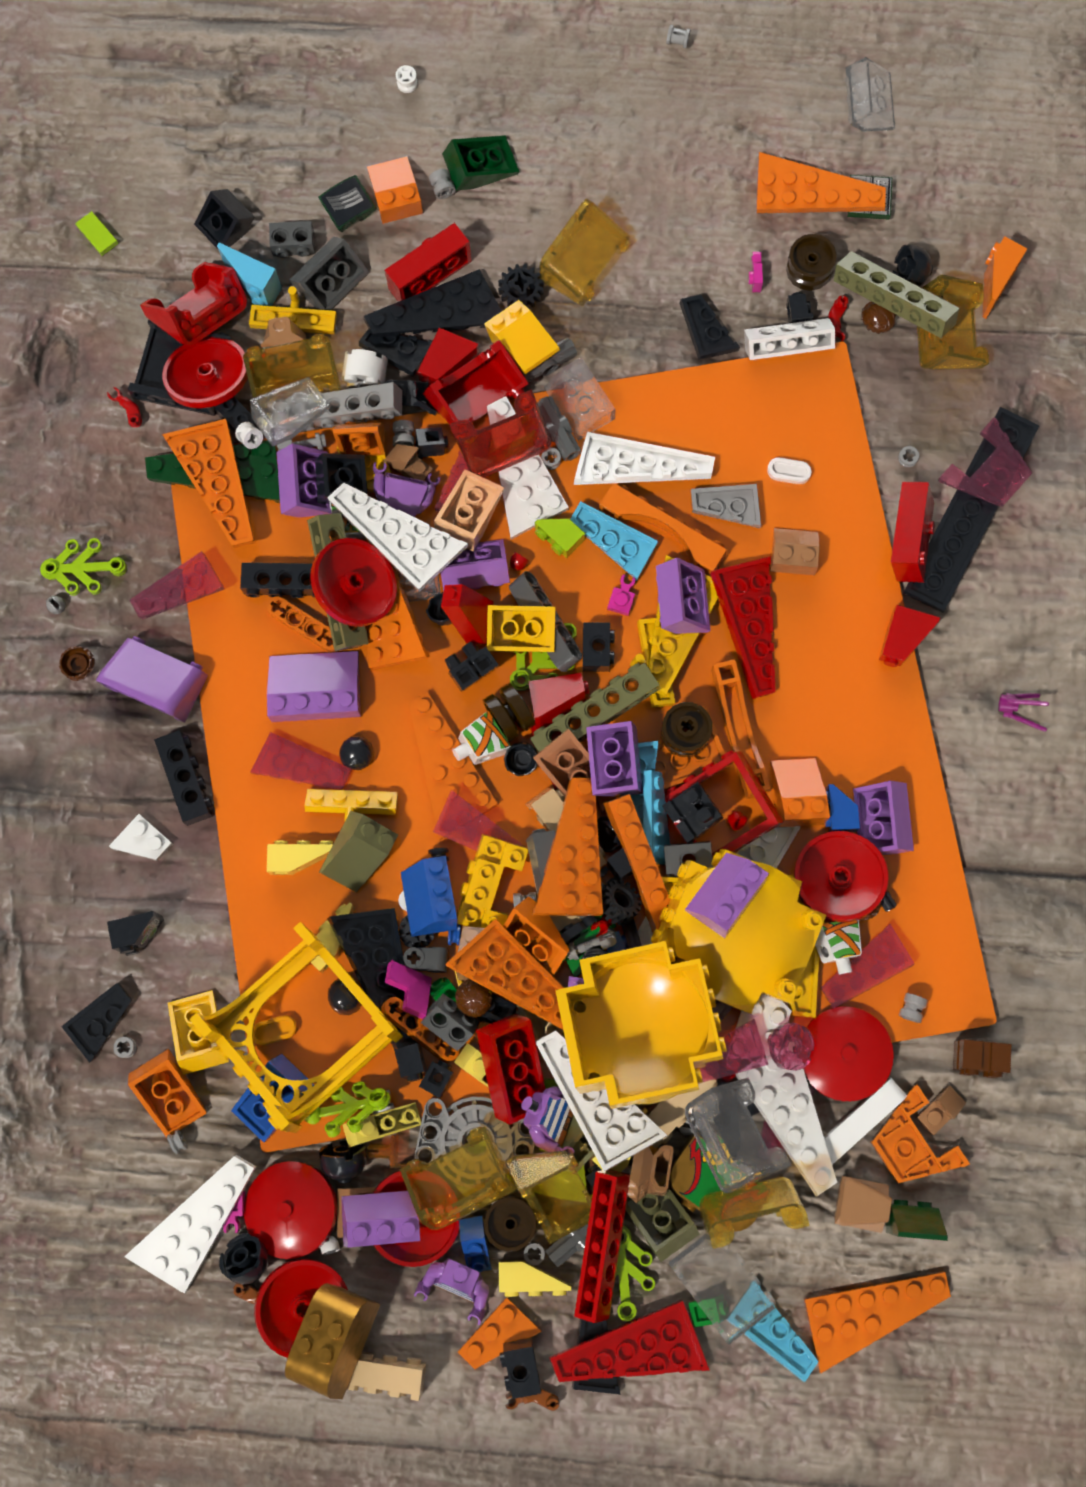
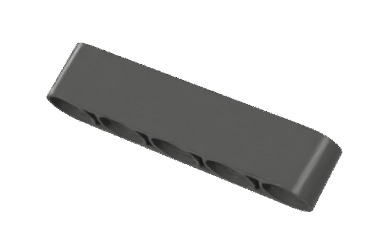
M524 571L509 585V590L519 606L553 607L532 573ZM556 612L555 652L547 653L554 665L560 671L566 672L582 658V653Z

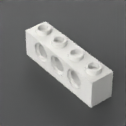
M829 318L744 330L745 351L749 360L835 349V328Z

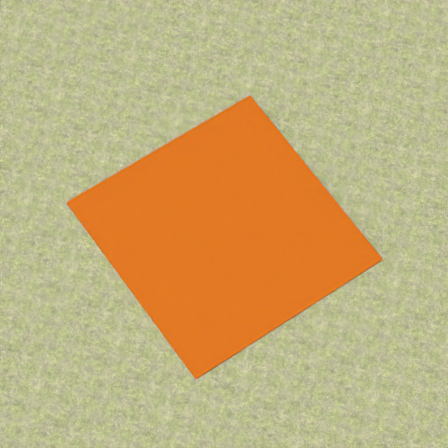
M836 342L835 349L749 360V357L532 393L521 395L516 399L510 397L508 400L540 457L547 448H556L558 450L556 444L549 439L544 428V422L535 408V404L546 396H552L562 416L564 415L567 418L572 429V435L580 447L581 453L586 434L591 432L715 457L711 479L615 484H622L632 494L645 497L649 504L665 509L668 515L674 519L676 517L682 519L687 524L686 526L693 530L698 529L702 531L708 539L721 542L727 551L717 570L772 556L774 528L818 532L819 559L815 575L771 572V564L769 565V575L772 576V583L770 584V596L772 597L773 604L772 643H774V652H772V660L775 666L776 692L752 699L718 598L709 615L710 632L699 634L672 684L675 698L674 705L682 702H693L700 706L706 704L724 752L731 751L732 746L711 670L713 664L735 659L750 726L770 785V791L767 795L775 808L776 802L770 762L776 760L815 758L825 791L829 784H834L853 802L854 788L887 781L907 783L914 851L882 855L888 869L887 890L897 903V906L888 912L881 906L875 917L864 921L859 920L862 954L850 959L852 972L839 975L836 962L824 964L819 956L816 1016L836 1007L862 1009L882 1023L892 1043L994 1025L997 1019L915 651L901 666L890 667L885 665L884 661L879 660L892 612L896 605L905 606L900 583L897 582L891 565L892 547L846 343ZM427 411L395 416L393 419L375 420L382 422L384 426L385 457L394 448L393 437L395 433L393 432V422L409 420L414 423V431L412 433L414 437L413 447H416V429L442 427L443 436H447L448 449H444V455L423 457L422 461L433 468L430 480L436 483V479L438 476L440 477V482L435 487L436 490L432 503L421 514H416L415 518L429 524L431 527L434 528L435 518L464 470H468L501 486L488 413L473 422L474 427L464 434L462 431L457 433L439 413L435 416ZM335 427L264 438L262 440L274 439L276 451H279L277 447L278 441L291 439L292 442L316 438L315 433L325 435L327 447H323L322 451L338 454V445L333 435ZM581 454L571 461H564L561 456V463L558 468L554 470L547 469L569 507L567 511L552 519H570L580 501L599 510L600 502L613 484L574 485ZM548 455L546 461L550 460V463H553L556 456ZM786 458L806 462L811 467L812 473L808 482L799 485L771 479L767 473V468L772 459ZM389 465L392 474L403 476ZM179 484L171 485L195 663L203 667L202 671L208 675L199 696L240 995L303 941L293 929L299 922L304 924L316 936L320 932L318 930L319 927L327 921V918L336 916V910L341 905H347L350 902L355 907L353 913L395 908L397 925L399 927L402 919L407 916V911L400 907L398 901L399 895L403 891L401 872L422 859L431 858V854H428L430 849L448 848L449 850L446 854L449 857L447 865L457 915L462 899L460 890L463 882L467 883L469 877L467 873L470 860L474 861L482 834L528 848L526 839L532 834V831L543 829L544 827L537 820L535 810L533 808L530 810L526 803L546 788H553L550 778L539 765L531 774L516 776L507 771L504 763L505 755L474 765L498 806L444 839L439 840L408 703L428 692L459 741L460 733L487 712L482 701L484 698L493 694L503 703L499 689L510 683L511 674L517 670L515 653L489 651L499 664L498 667L461 692L448 674L450 670L447 668L445 659L455 653L460 662L466 660L468 657L461 648L467 643L453 623L445 626L438 625L432 622L426 613L429 599L438 593H443L441 573L419 592L393 565L395 572L400 577L401 588L406 593L416 619V627L423 637L422 643L425 650L428 651L430 658L372 670L368 668L367 645L339 650L338 652H359L361 717L271 722L267 716L269 656L330 652L322 649L272 617L267 610V603L272 597L260 595L257 598H252L243 594L240 589L242 563L313 564L315 555L307 520L315 516L298 518L281 514L280 503L273 500L255 499V497L245 496L255 543L233 548L197 489ZM757 484L761 528L692 513L691 489ZM367 492L368 496L377 500L375 493ZM501 495L479 542L503 539L510 583H504L501 586H483L480 589L472 590L494 601L493 605L519 606L509 590V585L524 571L532 573L553 607H556V612L562 622L571 623L576 627L577 635L574 641L582 653V658L570 672H562L559 669H538L533 675L547 676L549 673H556L558 676L582 673L583 681H588L589 694H586L587 701L591 698L590 695L597 689L601 688L604 690L610 686L609 682L615 677L621 676L622 678L628 674L631 661L637 654H642L637 622L640 619L656 618L658 608L656 566L664 563L666 555L691 563L689 556L682 545L665 530L644 522L623 521L622 523L657 540L658 544L638 580H635L634 587L629 591L635 593L629 616L607 610L613 588H621L620 580L623 574L625 575L624 583L630 584L633 577L586 536L585 541L568 558L562 554L560 556L556 554L551 548L552 545L547 540L542 541L536 535L535 527L510 539L503 495ZM514 552L529 560V563L523 570L517 571L510 566V559ZM265 577L261 579L260 584H267L270 578ZM285 578L282 581V585L290 584L292 578ZM311 578L306 579L304 585H311ZM282 595L281 598L329 627L327 613L319 605L316 598L304 595L303 598H292L290 595ZM281 603L273 605L274 612L280 610L286 615L287 612L282 609ZM293 614L290 617V623L298 624L302 620L300 614ZM583 622L610 623V630H614V643H610V651H614V665H610L609 672L583 671ZM312 625L308 629V634L311 636H315L320 632V627L317 625ZM324 633L323 638L328 641L330 647L333 644V641L326 637ZM601 643L593 645L595 651H602L605 648ZM475 644L479 650L484 647L487 648V644ZM527 652L525 656V669L532 663V652ZM520 677L517 679V682L523 684L525 679ZM636 681L629 682L627 690L631 692L637 690L639 683ZM529 688L525 691H517L525 701L534 719ZM611 694L608 698L609 704H616L619 701L618 694ZM649 696L609 724L632 721L637 727L638 743L658 741L661 739L663 719L666 712L673 706L652 708ZM592 707L589 715L591 717L598 716L600 707ZM574 719L570 723V727L573 730L581 726L580 719ZM514 722L518 729V736L508 742L510 746L514 743L525 742L537 750L530 739L533 737L531 730L524 731ZM351 736L366 738L373 748V760H371L368 767L362 770H350L343 765L340 759V747ZM586 738L580 743L588 752V741ZM732 763L729 768L721 770L701 783L724 817L696 840L697 842L711 841L712 853L768 819L755 797L745 798L735 763ZM307 789L398 792L396 815L363 814L397 833L398 837L388 856L357 892L319 873L326 858L293 875H270L267 872L268 844H274V841L277 840L288 841V844H297V841L301 840L311 841V844H320V841H333L334 844L345 822V813L305 812L304 805ZM596 800L597 819L607 816V812L601 813ZM733 810H739L747 817V823L739 830H733L727 822L728 814L731 815ZM667 814L670 844L685 843ZM825 824L800 826L799 831L776 869L786 875H794L795 865L802 849L815 837L828 833L829 827H825ZM622 845L612 852H605V861L607 862L608 858L623 848ZM529 851L522 871L504 866L491 909L506 913L509 917L514 908L513 893L528 895L529 892H536ZM685 854L683 856L684 864L686 860L696 862L692 854ZM657 865L661 877H667L666 865ZM610 870L601 877V882L604 885L609 879L614 877ZM632 875L624 881V885L628 882L631 884L629 888L632 889L634 887L636 889L634 893H639L640 895L636 879ZM643 903L640 905L642 907L641 910L634 917L637 931L646 917ZM826 919L824 920V923L833 922ZM615 923L614 931H619L620 936L624 935L622 925ZM448 931L435 933L432 942L424 947L448 948V961L458 953L459 948L456 943L448 945ZM400 938L402 952L404 956V953L410 947L404 945V942ZM341 949L340 955L336 960L362 988L343 949ZM413 954L412 958H408L413 965L416 964L417 960L421 959L417 957V954ZM564 960L554 978L564 988H567L569 976L573 977L566 960ZM310 962L265 1002L255 1020L256 1024L283 1015L290 1016L297 1023L295 1035L289 1039L264 1046L254 1043V1046L264 1066L271 1059L283 1054L308 1079L324 1073L328 1067L335 1064L377 1025L363 1005H361L357 1012L351 1015H340L335 1012L329 1004L327 993L330 985L339 978L330 967L321 973ZM447 967L446 973L417 971L431 977V985L437 979L447 977L456 990L458 988L455 971ZM492 991V994H494V995H496V996H499V997H501V998L507 1000L506 998H504V997H502V996H500V995H498V994H496L495 992ZM905 993L914 994L928 1000L926 1008L922 1011L923 1019L921 1023L909 1021L899 1016L900 1009L905 1006ZM429 994L428 1008L435 1002L431 994ZM734 1007L720 1022L722 1031L717 1032L718 1037H724L727 1050L722 1052L723 1059L714 1061L718 1065L725 1061L741 1010ZM790 1016L781 1043L794 1036L799 1053L801 1036L807 1025L814 1018ZM248 1017L244 1019L245 1026L249 1024ZM426 1031L424 1039L428 1043H433L435 1035L431 1031ZM475 1033L459 1049L460 1054L466 1046V1044L468 1043L472 1047L477 1049L479 1052H481L477 1039L475 1037ZM391 1042L341 1086L346 1093L357 1100L366 1099L364 1096L360 1098L355 1097L352 1091V1086L360 1081L364 1082L366 1087L371 1090L376 1088H382L385 1091L390 1090V1102L394 1104L395 1108L416 1102L421 1121L425 1104L432 1098L442 1100L446 1108L464 1098L486 1097L491 1099L489 1088L455 1064V1060L445 1062L452 1066L450 1071L454 1074L442 1098L420 1088L419 1085L422 1079L410 1082L407 1079L401 1078ZM422 1047L428 1070L432 1061L438 1063L439 1059ZM451 1047L444 1048L446 1050L445 1055H450ZM537 1047L543 1079H554ZM758 1058L740 1059L730 1062L736 1066L737 1070H740ZM260 1065L256 1067L257 1072L262 1070ZM721 1068V1072H728L725 1069ZM440 1073L434 1076L436 1082H441L443 1079ZM330 1096L319 1107L338 1105L343 1102H334ZM472 1101L464 1102L458 1105L457 1108L461 1109L472 1105ZM477 1101V1105L488 1107L492 1105V1103L486 1101ZM434 1102L429 1106V1112L432 1116H437L442 1111V1106L438 1102ZM363 1109L357 1110L351 1117L356 1116ZM453 1109L449 1112V1116L454 1113ZM340 1114L321 1117V1120L316 1124H309L303 1120L300 1123L303 1127L296 1133L278 1129L266 1142L260 1140L261 1150L266 1153L346 1139L343 1124L340 1126L341 1132L336 1137H329L324 1129L328 1122L333 1121Z

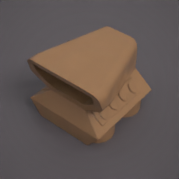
M288 317L274 318L268 321L264 342L260 346L263 351V358L266 359L267 367L270 369L278 370L304 366L308 362L309 354L305 345L307 341L306 334Z
M663 1145L654 1155L650 1148L647 1147L633 1156L628 1198L637 1203L647 1194L665 1196L667 1194L674 1151L672 1146Z
M842 1176L834 1216L835 1224L882 1233L885 1222L889 1221L892 1198L889 1197V1185Z

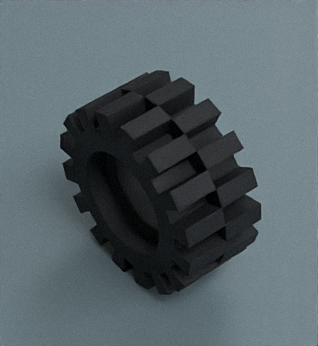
M613 880L602 889L603 914L607 915L605 917L607 921L612 919V924H627L642 908L640 907L642 901L638 900L640 898L639 893L635 894L636 889L634 887L632 889L629 888L631 884L628 882L624 885L623 880L619 882ZM615 898H617L623 904L624 907L620 906L616 902Z

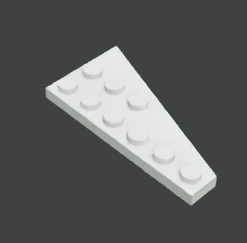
M505 396L488 405L487 411L500 483L504 487L502 495L510 539H513L534 528L535 522L538 519H552L567 511L569 507Z
M587 432L574 485L711 479L715 457Z
M345 483L327 497L419 592L468 547V543L455 539L450 534L444 531L441 532L429 524L399 509L396 510L388 506V504L378 501Z
M557 1031L536 1041L538 1049L603 1171L612 1168L668 1136L635 1104L611 1109L606 1089L580 1094L574 1085L566 1040Z
M792 1036L781 1043L777 1056L758 1058L738 1071L736 1077L815 1196H818L836 1184L837 1180L795 1039Z
M235 1155L124 1257L179 1291L186 1293L255 1171L256 1166Z

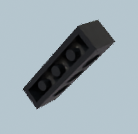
M242 563L240 589L243 594L252 598H257L260 595H268L269 597L290 595L292 598H303L304 595L315 598L312 586L304 585V581L311 578L312 564ZM265 577L270 578L267 584H260L261 579ZM285 578H292L290 584L282 585V581Z
M178 730L154 739L182 822L189 826L213 817L211 810L214 809L210 797H206L203 789L207 788L206 783L196 770L199 768V763L196 756H192L189 750L192 747L189 736L184 735ZM183 752V758L180 761H174L175 754ZM189 772L190 779L186 782H181V776ZM192 793H197V800L193 803H189V795Z

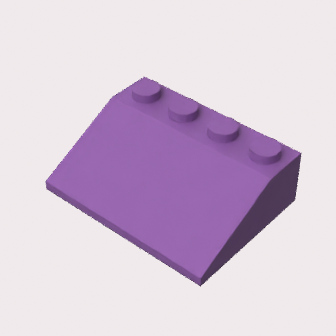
M359 652L269 656L267 716L271 722L361 717Z

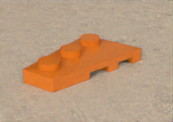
M506 1297L459 1349L458 1353L474 1369H477L500 1356V1353L503 1352V1343L531 1338L542 1332V1330Z

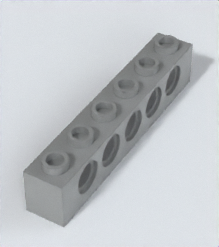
M392 382L274 400L273 425L283 433L291 434L296 430L312 431L317 427L332 428L334 425L344 424L345 422H367L379 418L393 419L394 416L402 415V390Z

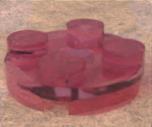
M783 1023L768 1036L767 1042L770 1055L778 1068L797 1071L809 1064L811 1051H814V1040L806 1027L797 1023ZM789 1042L795 1043L793 1052L788 1048Z

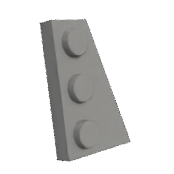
M757 484L691 489L692 513L761 528Z

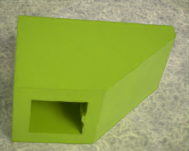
M538 519L535 522L536 535L542 541L547 540L552 545V550L559 556L562 554L568 558L585 541V533L570 519Z

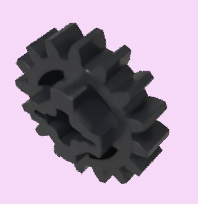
M516 264L514 270L508 267V274L502 272V279L498 280V292L501 295L502 302L507 301V307L518 300L526 307L527 305L535 307L534 301H541L540 295H544V280L541 279L540 272L535 274V267L528 270L527 264H524L523 268ZM519 282L521 283V286L523 287V292L521 291V288L519 287Z

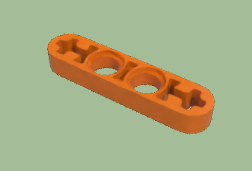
M279 596L272 597L268 601L267 610L272 617L327 652H338L334 650L333 644L329 647L328 641L323 638L325 633L326 637L332 640L331 631L328 626ZM281 603L282 609L287 612L286 615L280 610L274 612L273 605ZM293 614H300L302 620L298 624L290 623V617ZM312 625L320 627V632L315 636L308 634V629Z
M392 997L382 1004L381 1011L388 1020L436 1058L443 1062H450L458 1057L459 1050L456 1051L452 1047L450 1049L451 1054L445 1055L446 1050L444 1048L450 1045L445 1041L440 1043L442 1039L434 1034L435 1040L433 1043L426 1042L424 1034L430 1030L421 1024V1018L406 1012L398 1020L401 1016L400 1014L404 1012L402 1011L403 1001L401 999ZM396 1004L395 1009L399 1013H390L391 1008L388 1005ZM411 1016L416 1019L417 1026L415 1029L407 1027V1017Z

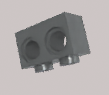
M312 221L269 223V244L272 255L285 258L290 255L305 257L309 254H315ZM306 238L305 241L299 242L300 239ZM282 239L285 240V241L282 242V243H278L279 240H282Z
M442 994L427 1009V1015L422 1019L421 1024L458 1051L474 1035L479 1021L475 1017L462 1013L453 999Z

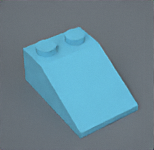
M218 243L217 247L224 265L234 268L243 290L254 305L272 306L282 290L276 269L222 243Z

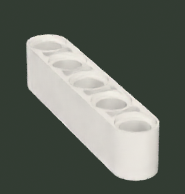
M889 1078L877 1092L867 1097L824 1136L832 1165L907 1097L906 1093L892 1078Z

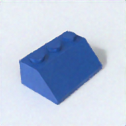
M446 856L422 859L402 871L401 879L411 937L457 930V915Z

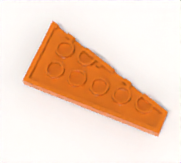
M367 539V540H363V541L368 542L369 544L373 545L368 539ZM390 561L389 563L392 566L397 583L395 602L391 610L383 618L374 624L366 626L369 643L367 644L368 668L372 670L430 658L428 651L425 650L422 643L423 637L416 627V619L406 593L401 588L400 577L395 572Z
M942 1271L805 1298L804 1302L815 1355L819 1361V1373H823L951 1297L946 1272Z

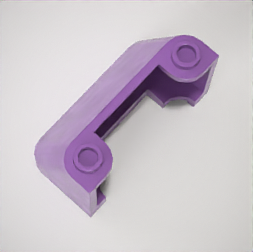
M133 636L132 639L127 638L101 670L96 681L112 691L127 695L185 723L208 677L202 671L203 667L192 661L189 665L144 645L146 641L136 636Z

